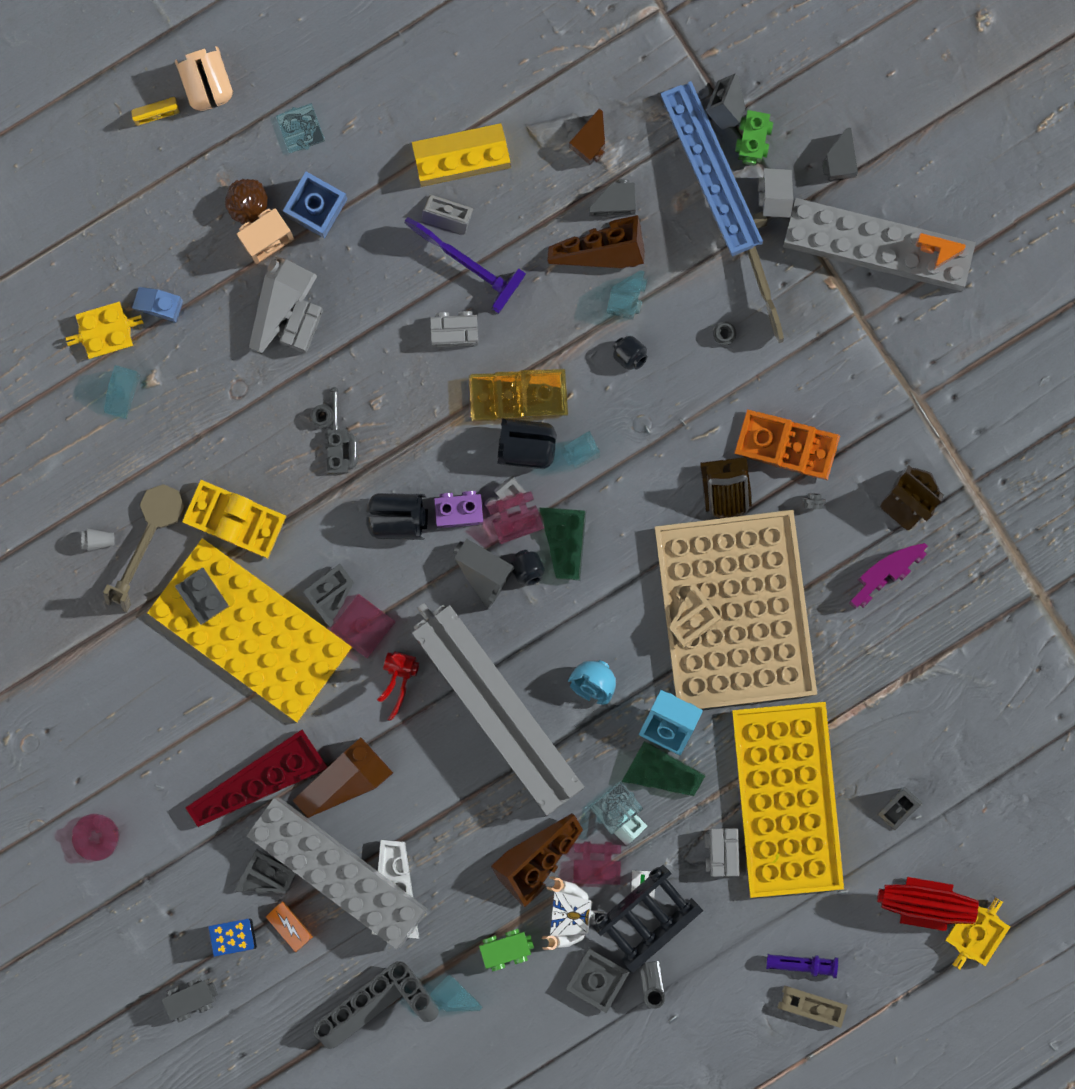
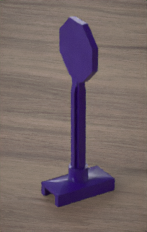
M409 217L404 222L415 233L428 242L440 247L451 258L492 285V288L499 294L491 309L498 314L526 275L525 272L518 268L508 281H505L500 276L497 278L453 246L442 242L432 231Z

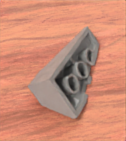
M277 256L268 265V271L264 277L249 344L250 349L263 353L279 332L278 325L286 318L289 319L293 314L291 308L297 300L303 301L317 278L316 274Z

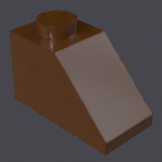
M600 108L569 142V148L589 165L593 161L597 163L605 154L603 111Z

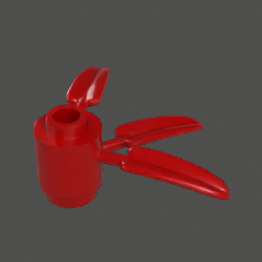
M396 651L394 653L388 652L386 655L383 670L388 671V674H391L392 677L385 691L377 699L378 702L384 701L394 689L396 677L403 678L397 703L388 721L396 716L402 705L407 690V679H411L412 675L416 676L419 669V662H416V657Z

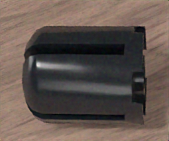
M502 418L497 464L536 469L548 468L555 456L557 434L554 427L544 422Z
M377 493L373 495L367 504L366 512H370L372 515L411 517H366V525L371 536L376 539L424 540L425 538L421 536L422 529H427L428 509H424L422 498H426L425 494Z

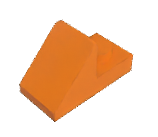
M920 233L916 246L921 247L920 250L931 254L934 251L938 252L934 270L962 254L966 246L965 244Z

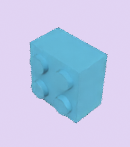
M660 690L639 736L681 756L703 710L675 697L671 693Z

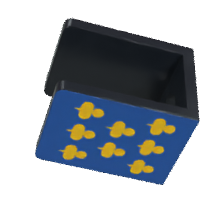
M252 919L209 926L214 956L257 948Z

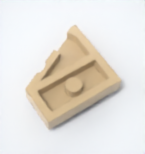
M694 583L691 585L687 597L682 602L679 612L669 628L684 648L720 622L721 618Z

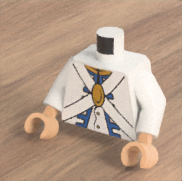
M550 876L549 879H553L555 885L552 888L547 887L548 890L554 891L550 936H542V939H548L549 941L547 947H542L543 950L570 947L582 941L585 934L589 932V924L595 925L596 920L605 913L604 911L591 910L592 901L588 899V894L579 886Z

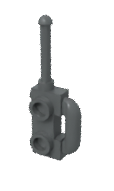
M333 387L330 392L332 393L334 420L332 425H330V430H327V433H325V439L328 442L325 443V448L328 449L327 470L328 474L348 473V470L356 467L358 463V441L355 435L348 433L347 429H340L338 425V389ZM349 443V459H343V444Z

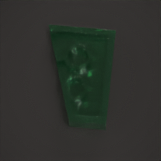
M539 507L556 579L580 581L586 511Z
M644 741L622 782L695 796L706 775Z

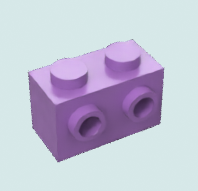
M476 491L462 492V496L453 497V493L439 494V498H434L437 528L484 524L481 494L476 495Z

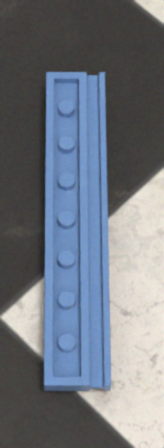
M690 81L686 85H680L660 93L731 256L752 249L756 245H762L763 240L692 82Z

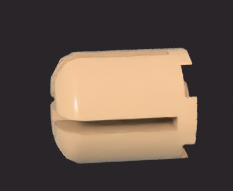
M215 46L216 51L206 53V50L202 49L185 55L187 58L185 61L178 63L177 59L175 60L189 104L195 110L206 111L212 109L198 67L199 64L203 65L217 107L227 103L233 95L221 53L217 46Z

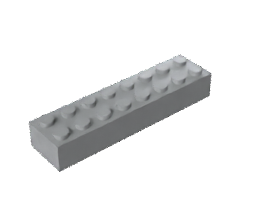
M795 198L783 247L962 292L966 285L976 242ZM920 233L965 244L966 246L962 254L934 270L938 252L934 251L933 254L920 250L921 247L916 246Z
M280 797L273 798L247 834L248 838L395 949L402 947L428 911L425 906Z

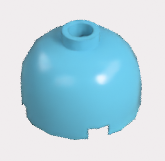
M601 660L581 663L574 669L568 679V682H572L570 687L576 694L590 701V697L597 699L596 704L600 705L609 703L616 689V678L612 670L609 669L607 663Z

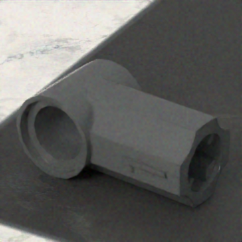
M660 961L646 962L640 966L644 1001L648 1007L657 1009L665 1002ZM657 991L660 993L661 1000L658 1004L649 1003L648 995L650 992Z

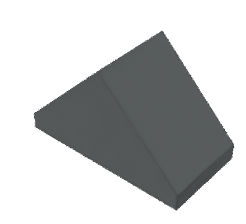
M903 787L878 815L896 830L921 806L922 802L906 787Z

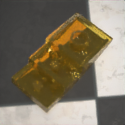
M565 369L520 370L518 372L469 375L472 421L502 420V418L532 419L568 415Z

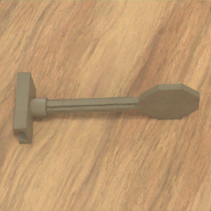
M763 212L752 215L757 229L767 226V217L763 216ZM754 246L752 249L747 250L761 296L766 302L774 335L778 343H782L784 336L781 323L771 300L770 289L756 246Z
M164 484L146 490L140 507L148 525L121 580L117 582L115 587L107 584L103 591L106 604L111 605L112 601L118 604L121 602L122 610L126 613L131 606L128 594L129 585L156 529L178 523L185 509L179 491Z

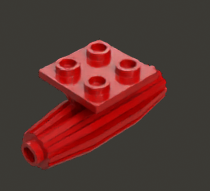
M907 877L906 885H884L883 889L879 888L877 903H881V908L901 915V924L947 931V924H975L979 908L978 900L953 892V884Z

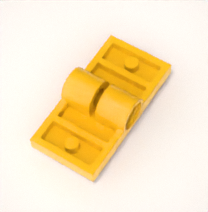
M200 480L182 522L268 559L287 516L257 504L246 497Z

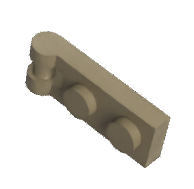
M784 985L782 1002L779 1001L777 1008L841 1028L848 1005ZM793 996L800 998L797 1007L791 1005Z

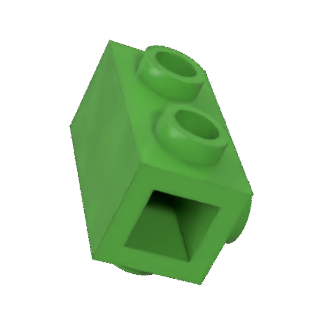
M748 110L746 117L742 116L739 130H744L742 139L737 138L735 152L739 153L738 160H743L742 163L754 166L756 163L761 164L762 157L767 158L769 144H766L765 140L766 135L771 136L773 122L769 121L770 114Z
M519 929L506 932V937L497 940L496 936L484 939V945H480L479 948L486 969L491 968L493 972L506 968L505 963L514 960V964L528 961L527 956L531 955L530 950L534 949L531 936H526L525 932L520 933Z

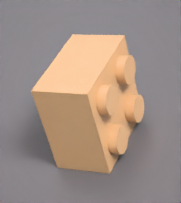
M276 208L263 211L258 216V220L253 223H245L239 228L240 232L237 233L240 242L256 265L294 240L290 229Z

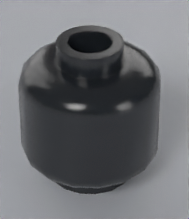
M621 337L614 343L613 358L625 369L637 370L646 362L648 358L646 355L647 348L635 337Z
M521 550L515 554V558L511 562V565L514 566L513 573L519 583L530 586L542 580L545 568L536 552Z

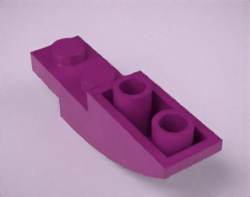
M925 543L913 545L896 551L877 562L858 579L864 587L849 604L855 609L859 605L864 608L871 601L872 597L870 594L876 588L880 591L887 584V576L893 582L898 578L902 581L911 572L908 567L914 561L918 564L927 555L924 550L928 546Z

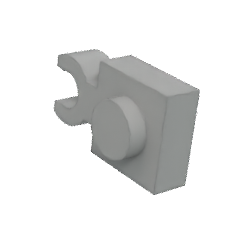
M511 476L494 490L498 496L488 498L484 504L487 508L492 504L497 505V508L492 511L496 517L501 514L503 506L507 505L511 509L528 494L518 481Z

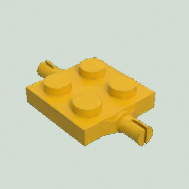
M119 301L76 314L79 334L65 338L66 341H70L67 342L68 347L82 343L86 349L88 359H93L133 347L131 327L144 324V322L140 320L142 319L141 314L128 319Z
M995 897L988 909L979 906L975 924H955L949 932L945 941L954 946L959 952L954 963H952L959 970H961L967 958L986 966L1010 929V926L1001 921L996 915L1003 904L1001 900Z

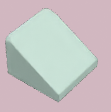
M632 810L628 812L631 818L629 819L625 815L622 824L617 826L618 829L613 832L627 846L647 827Z

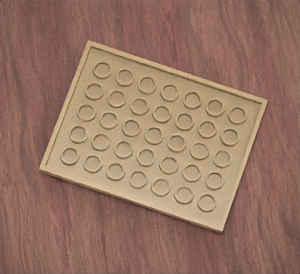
M794 510L656 526L655 536L676 697L695 705L699 709L817 695ZM695 583L720 616L721 621L683 648L669 627L677 616L682 602L687 597L691 585Z

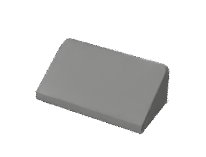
M429 195L421 220L422 222L464 235L473 208Z

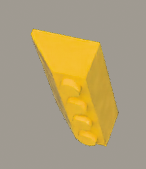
M502 123L412 142L421 187L511 168Z

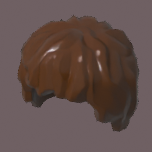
M241 179L240 181L236 180L230 185L225 198V207L232 219L241 224L253 223L259 219L258 216L267 209L268 201L262 183L254 179Z

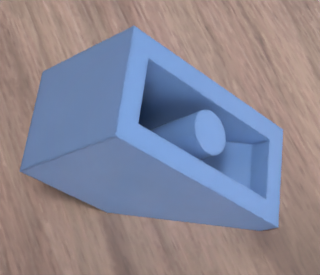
M139 287L132 309L176 323L183 300L180 296L158 289Z

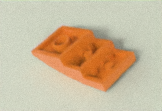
M747 409L734 454L828 481L840 435L795 423L789 419Z

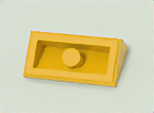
M175 97L131 111L132 119L136 126L176 115L180 112Z

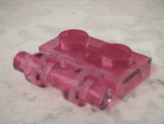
M531 491L524 494L522 492L517 493L513 498L504 501L500 499L495 501L496 504L487 506L490 515L498 512L501 518L492 520L500 544L544 529L536 505L529 508L526 506V502L534 500ZM519 505L520 511L507 515V509Z
M584 841V844L574 843V853H583V860H574L573 883L620 885L621 861H611L612 854H621V845H615L612 842L591 844V841ZM590 853L604 854V861L590 860Z

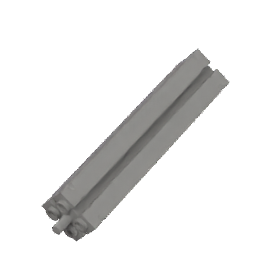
M425 603L420 605L417 609L424 619L414 626L413 636L543 812L548 816L585 788L452 607L450 605L448 607L442 605L432 613Z

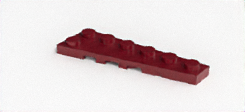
M302 729L185 807L197 827H201L326 770L328 766Z

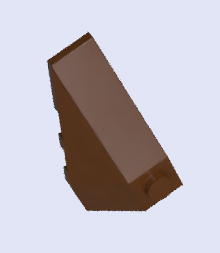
M635 215L616 219L609 222V227L599 231L596 228L591 229L589 234L582 238L574 236L549 246L548 263L606 268L636 267L644 264L645 249L639 216Z
M360 737L307 786L293 802L307 818H310L376 789L393 772L366 741Z
M571 813L509 849L491 865V868L506 889L522 906L526 907L543 891L546 886L544 881L551 872L555 873L558 868L557 862L563 854L569 852L583 829L576 816Z

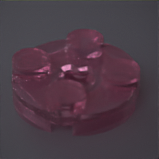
M87 815L81 818L72 830L73 846L76 852L86 860H104L110 857L118 846L120 838L119 829L112 819L104 815ZM93 831L102 834L98 844L95 841H90Z

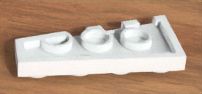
M381 840L378 872L413 897L405 842ZM418 926L415 927L408 938L419 939Z

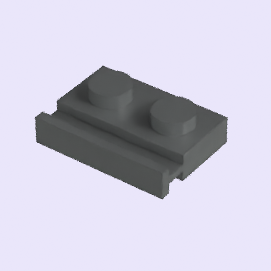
M201 568L175 586L200 625H203L230 607L204 568Z

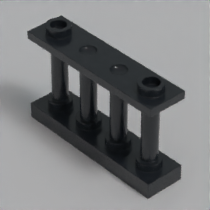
M664 865L653 869L644 882L611 911L601 915L596 920V924L592 926L600 936L607 932L625 953L622 962L632 973L703 912V909L692 898L689 901H685L671 885L667 878L672 873ZM659 885L678 906V910L672 916H667L649 895ZM641 901L660 921V926L653 932H650L631 911ZM623 917L628 920L643 938L642 942L636 947H631L613 926Z

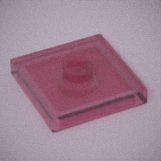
M358 593L330 631L368 659L395 624V621Z

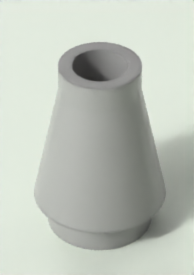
M88 528L87 531H81V549H87V552L114 546V532H104Z

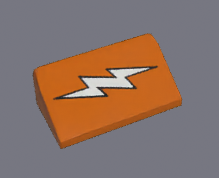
M284 901L265 916L295 952L313 938L312 934Z

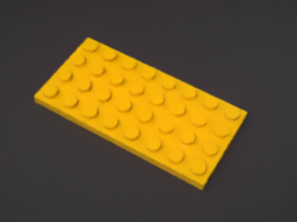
M203 538L147 612V614L297 723L353 648ZM201 568L205 569L230 606L203 625H200L175 587Z
M826 702L732 710L750 898L844 889Z

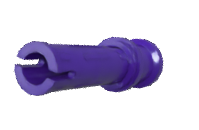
M767 954L766 969L809 972L814 977H817V975H828L837 979L838 957L825 959L819 958L818 955L812 956V958Z

